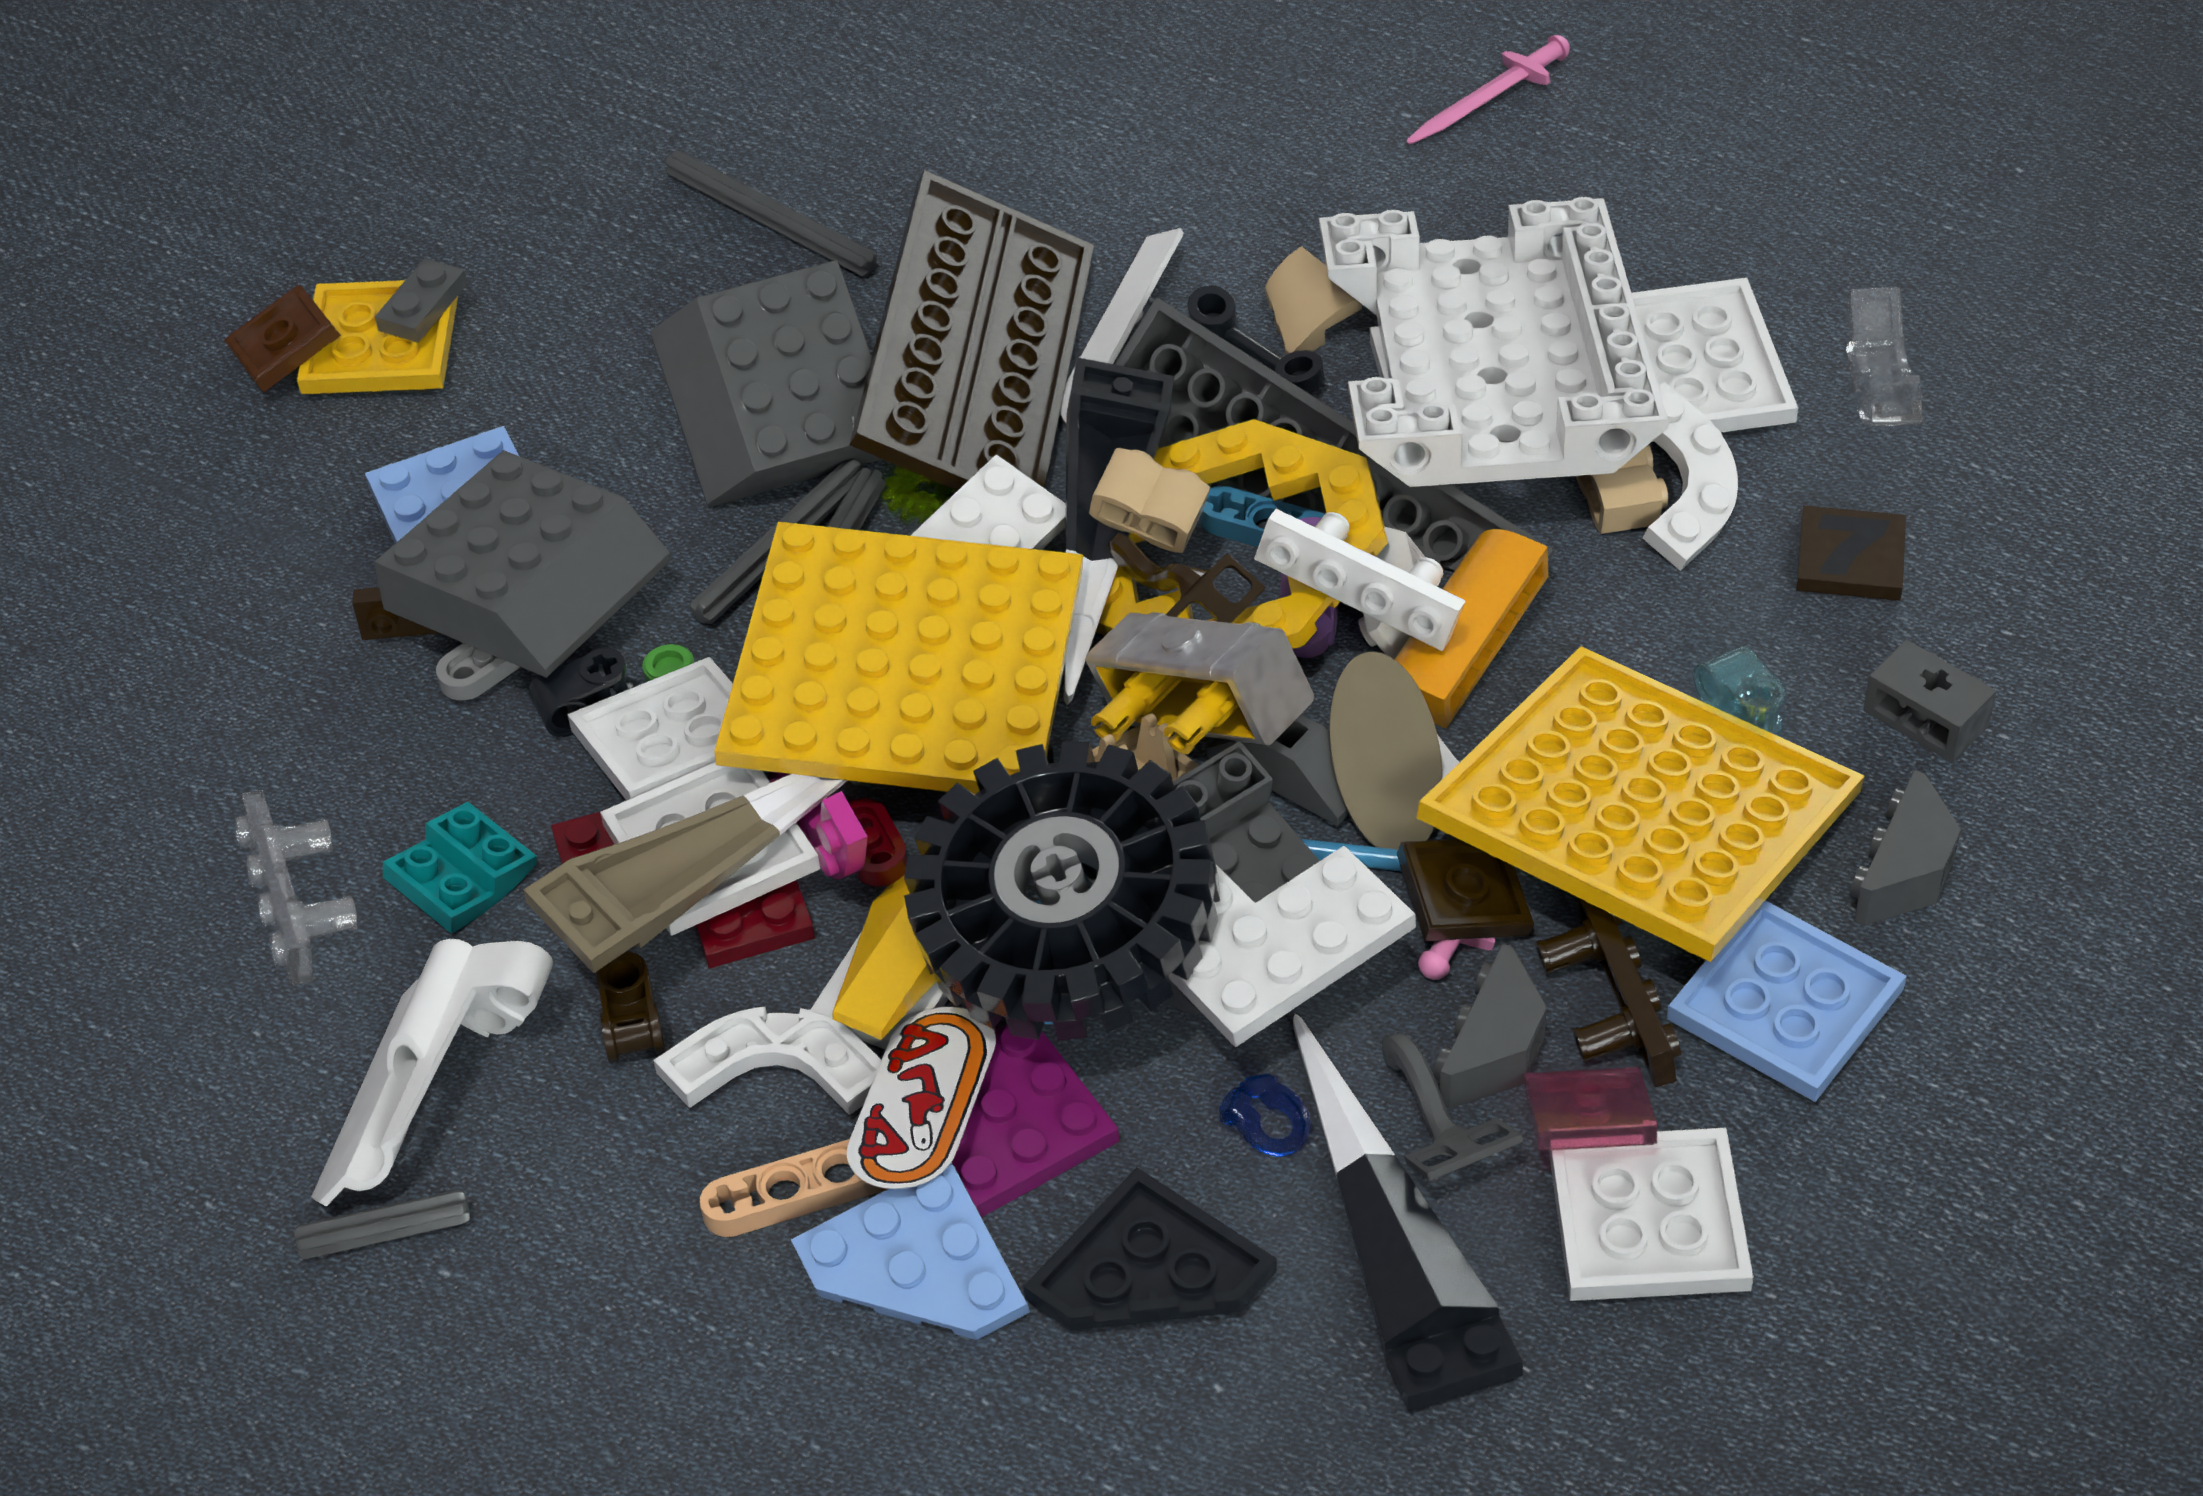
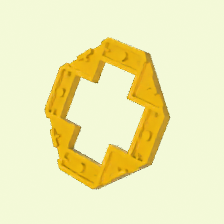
M1256 419L1228 426L1158 449L1154 461L1163 468L1189 470L1195 473L1207 485L1264 467L1268 487L1274 501L1321 487L1326 513H1339L1349 522L1350 529L1344 542L1375 557L1388 543L1371 469L1367 458ZM1129 533L1128 538L1134 543L1144 541L1136 533ZM1118 565L1096 632L1106 636L1129 613L1150 614L1151 612L1166 614L1180 600L1181 593L1177 590L1139 602L1135 579ZM1287 576L1291 595L1246 608L1233 623L1243 624L1245 622L1258 623L1263 627L1281 628L1292 649L1305 646L1317 631L1315 622L1328 606L1335 608L1340 601ZM1191 604L1178 616L1179 618L1194 619ZM1213 618V619H1209V620H1207V621H1216V619Z

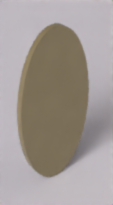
M1362 653L1347 664L1334 690L1329 720L1332 765L1343 803L1360 833L1374 847L1398 849L1401 842L1427 841L1434 829L1433 826L1416 817L1419 801L1442 780L1440 746L1429 707L1418 685L1406 669L1396 660L1383 653Z

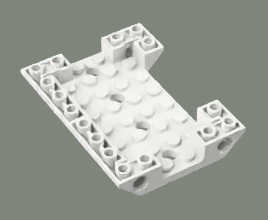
M1578 197L1572 201L1559 202L1532 200L1524 204L1509 205L1508 237L1504 238L1482 236L1474 240L1449 241L1435 239L1428 243H1419L1420 237L1414 211L1387 210L1381 214L1367 215L1341 213L1333 217L1319 218L1328 278L1377 315L1389 379L1372 377L1361 381H1348V391L1359 450L1409 487L1615 473L1668 428L1667 413L1604 198ZM1563 233L1561 236L1553 237L1556 234Z

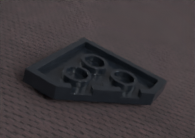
M1136 1167L1023 1286L1024 1298L1070 1331L1237 1313L1243 1310L1277 1272V1258Z

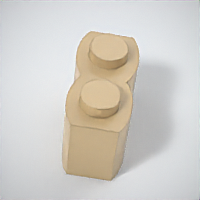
M1649 444L1615 473L1576 476L1579 487L1587 498L1593 522L1600 534L1648 527L1661 516L1662 508H1667L1668 506L1667 487L1664 479H1657L1653 471V455Z
M1116 448L1093 494L1089 514L1109 527L1128 533H1136L1142 539L1157 547L1183 553L1205 507L1210 486L1189 470L1163 468L1149 454L1143 451Z

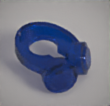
M1266 1073L1245 1078L1244 1081L1239 1083V1087H1234L1226 1094L1219 1108V1121L1229 1127L1236 1126L1243 1138L1253 1148L1271 1156L1282 1157L1299 1151L1309 1136L1311 1120L1306 1106L1296 1093L1278 1082L1277 1075ZM1251 1098H1259L1269 1110L1276 1109L1284 1112L1291 1120L1292 1130L1290 1135L1283 1139H1274L1266 1135L1261 1128V1115L1250 1105Z

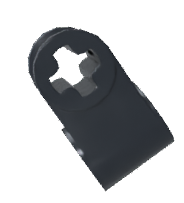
M600 648L557 667L547 678L538 674L529 685L528 695L548 732L556 737H567L574 735L571 731L567 714L611 697L609 688H612L616 694L633 688V686L624 677L627 669L624 656L613 648ZM598 664H602L605 674L603 677L599 673Z

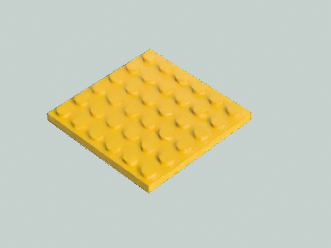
M778 522L714 750L716 765L946 792L956 783H959L975 795L979 792V788L973 771L998 758L1008 774L1012 775L1020 771L1016 750L1043 744L1047 756L1083 572V554Z
M1580 646L1419 801L1416 818L1591 905L1597 906L1640 929L1646 930L1691 954L1711 962L1861 792L1865 776Z

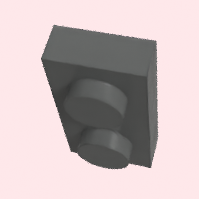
M424 258L376 314L375 321L378 331L419 343L468 284L465 270Z

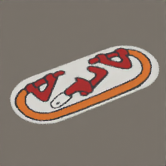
M958 1007L928 1009L911 1016L898 1026L887 1045L847 1146L849 1166L860 1179L881 1188H910L934 1179L951 1164L995 1049L996 1038L992 1028L970 1018L967 1009Z

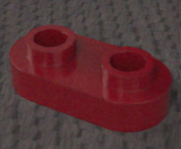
M867 798L848 802L867 835L865 864L860 871L855 872L857 877L863 883L874 887H883L895 883L905 875L908 853L905 843L886 808L880 802Z

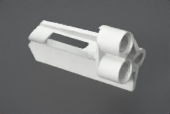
M446 939L434 945L420 978L401 996L311 1196L314 1200L328 1206L344 1187L355 1191L369 1190L379 1185L388 1176L406 1136L408 1127L460 1024L485 1037H488L490 1033L506 1034L516 1026L519 1027L524 1022V1019L535 1009L554 965L553 959L547 951L535 944L524 941L485 943L471 946L469 943L459 939Z

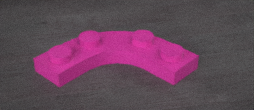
M769 771V782L772 783L790 774ZM842 791L823 799L821 806L818 804L796 822L818 854L820 867L827 877L842 879L863 868L866 857L867 835Z

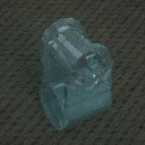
M1740 645L1694 667L1693 681L1704 703L1780 736L1782 732V718L1778 712L1779 707L1783 705L1786 698V687L1781 680L1775 677L1759 661L1758 657L1749 647Z

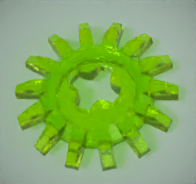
M897 466L894 468V473L898 476H890L885 479L886 486L889 488L883 491L882 494L883 500L893 499L887 505L890 512L902 507L900 519L906 521L913 515L918 517V523H924L926 518L931 517L957 490ZM921 482H925L927 485L937 483L935 485V493L929 495L926 491L918 492V484Z

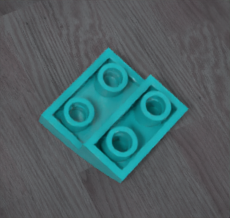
M467 801L425 823V840L383 861V878L452 934L484 914L512 891L537 864V855Z

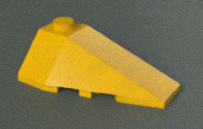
M904 876L889 885L872 902L833 1009L832 1020L880 1040L888 1034L937 982L934 974L930 975L908 919L904 895L910 893Z

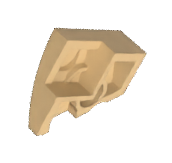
M1302 246L1291 253L1276 268L1265 286V296L1269 308L1274 311V324L1277 333H1281L1285 345V356L1299 350L1314 351L1325 345L1326 329L1362 309V304L1328 278L1326 265Z

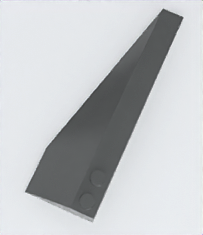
M1157 297L1114 364L1175 376L1169 414L1159 448L1256 419L1366 457L1371 469L1384 526L1406 532L1425 557L1434 559L1442 567L1456 570L1482 532L1491 529L1515 532L1546 545L1452 484L1409 487L1359 450L1355 425L1352 420ZM1264 467L1208 484L1210 488L1218 484L1273 499L1268 487ZM1321 487L1278 500L1326 514ZM1548 546V562L1550 561V559L1552 558V556H1553L1554 553H1555V550H1553V549L1550 548L1549 546Z

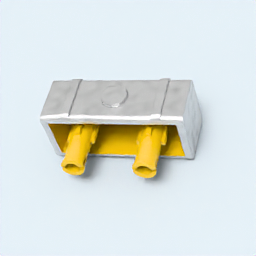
M1151 612L1150 614L1129 613L1086 656V662L1108 703L1099 713H1096L1091 718V725L1097 727L1094 731L1100 738L1111 734L1115 739V743L1130 726L1137 727L1141 725L1142 718L1153 713L1157 719V727L1164 723L1168 724L1164 729L1165 737H1170L1175 732L1167 742L1173 749L1182 754H1189L1204 736L1234 740L1236 742L1241 741L1242 743L1271 745L1303 713L1314 699L1313 691L1283 629L1263 627L1258 623L1245 622L1243 624L1188 619L1170 617L1164 613Z

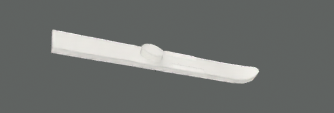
M1181 228L1146 237L1080 358L1109 364L1114 363L1134 325L1142 318V310L1184 234ZM1074 369L1065 384L1060 414L1065 423Z

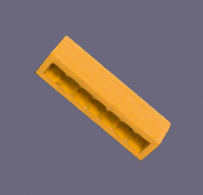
M1491 529L1482 532L1443 587V590L1466 601L1450 641L1444 650L1441 651L1410 636L1394 660L1406 669L1418 685L1429 707L1434 724L1447 729L1549 577L1548 546L1508 530Z

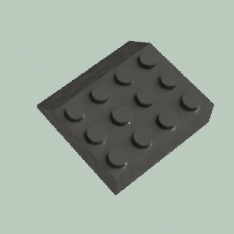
M838 260L696 297L650 331L708 508L830 474L845 460L855 459L861 465L881 460V458L849 445L872 357Z
M503 450L374 562L384 610L547 678L671 561V554L624 497Z

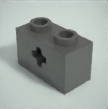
M1906 639L1869 675L1863 711L1953 763L1989 727L1997 690Z

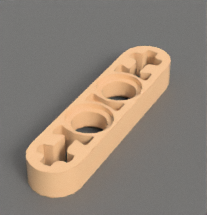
M850 1139L718 1178L710 1182L703 1189L700 1196V1208L704 1224L710 1232L717 1236L732 1237L888 1189L871 1185L860 1179L855 1173L849 1180L839 1183L831 1182L824 1177L825 1172L836 1164L849 1165L847 1146ZM780 1181H793L800 1186L798 1192L788 1199H774L768 1194L769 1189ZM757 1191L760 1205H753L752 1196H750L751 1192ZM725 1201H731L735 1211L724 1213L720 1204Z

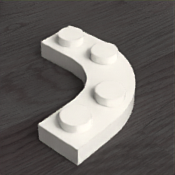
M1663 381L1659 385V389L1668 417V428L1653 441L1663 448L1677 464L1683 480L1682 495L1678 501L1647 528L1642 538L1681 571L1718 536L1730 517L1737 498L1738 474L1731 450L1720 430L1698 409Z
M766 1007L742 1010L719 1018L702 1027L653 1060L656 1074L689 1108L736 1076L757 1067L779 1065L798 1069L815 1080L849 1115L864 1105L881 1063V1059L855 1033L824 1014L800 1008L799 1014L767 1013Z

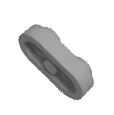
M462 643L439 660L436 674L440 689L445 696L454 700H469L483 694L519 669L520 666Z

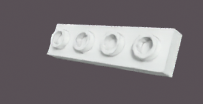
M1275 509L1266 523L1254 557L1255 560L1441 651L1444 650L1450 641L1466 601L1437 587L1443 577V568L1437 561L1428 557L1420 558L1408 573L1344 542L1350 526L1346 518L1339 513L1327 512L1319 523L1313 527Z

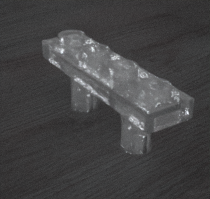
M263 790L242 793L243 816L234 817L235 831L240 849L249 847L251 851L250 855H246V866L250 884L252 887L261 885L263 893L257 894L263 926L273 925L275 933L269 934L275 966L285 964L291 986L312 982L313 971L310 939L358 929L356 908L351 895L345 896V898L303 905L301 901L297 902L286 867L287 860L324 852H333L329 823L324 818L316 822L279 828L278 824H273Z

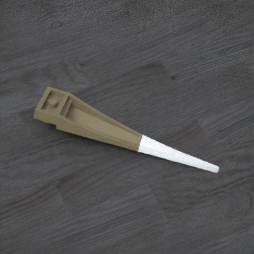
M797 774L787 775L694 816L621 843L569 859L524 889L526 903L576 956L595 973L633 946L641 949L848 780Z

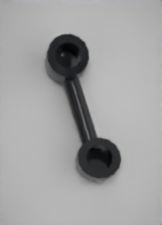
M1212 285L1202 286L1194 290L1189 296L1187 304L1189 317L1309 394L1317 391L1323 383V361L1316 352L1299 350L1280 357L1238 329L1235 301L1227 290Z

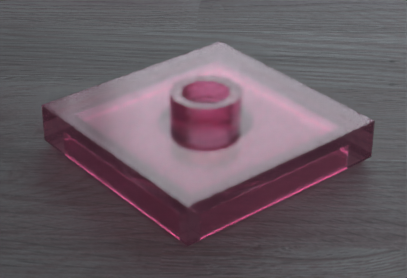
M1640 1067L1524 1073L1525 1095L1539 1150L1551 1151L1657 1144V1123Z

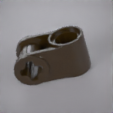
M626 951L597 972L602 1006L600 1019L609 1063L618 1061L620 1055L649 1049H654L657 1054L665 1052L658 1006L655 1003L647 965L639 954Z

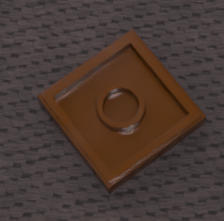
M299 284L227 336L224 341L260 389L265 392L341 335L301 284Z

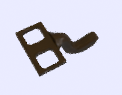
M1121 533L1114 536L1108 543L1110 553L1116 562L1140 584L1163 592L1171 591L1175 588L1179 589L1181 593L1180 600L1166 613L1170 617H1178L1188 605L1198 603L1217 622L1233 623L1266 588L1228 553L1211 569L1207 570L1183 564H1170L1163 568L1150 561L1130 538ZM1226 568H1233L1251 585V590L1237 603L1230 602L1213 586V580Z

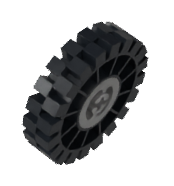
M1062 741L1059 763L1049 764L1043 744L1016 750L1020 768L1019 772L1009 775L999 759L996 758L973 771L979 788V792L975 795L959 783H956L938 801L945 821L926 816L914 838L920 855H908L904 880L910 893L904 895L909 922L930 975L934 974L939 989L956 1007L963 1001L965 1002L970 1018L994 1029L1004 1016L1012 1036L1039 1040L1045 1022H1053L1058 1040L1086 1038V1017L1098 1014L1106 1031H1112L1134 1022L1128 1004L1134 999L1138 998L1152 1012L1173 996L1174 993L1169 975L1173 973L1188 980L1193 974L1194 968L1203 958L1198 941L1210 943L1212 941L1218 922L1214 902H1220V886L1205 821L1200 819L1198 806L1185 787L1181 786L1174 789L1171 773L1152 760H1149L1138 770L1133 751L1108 744L1100 761L1095 762L1090 742ZM1081 863H1085L1098 871L1097 878L1090 888H1088ZM1032 878L1034 879L1042 904L1035 903L1024 896L1025 889Z

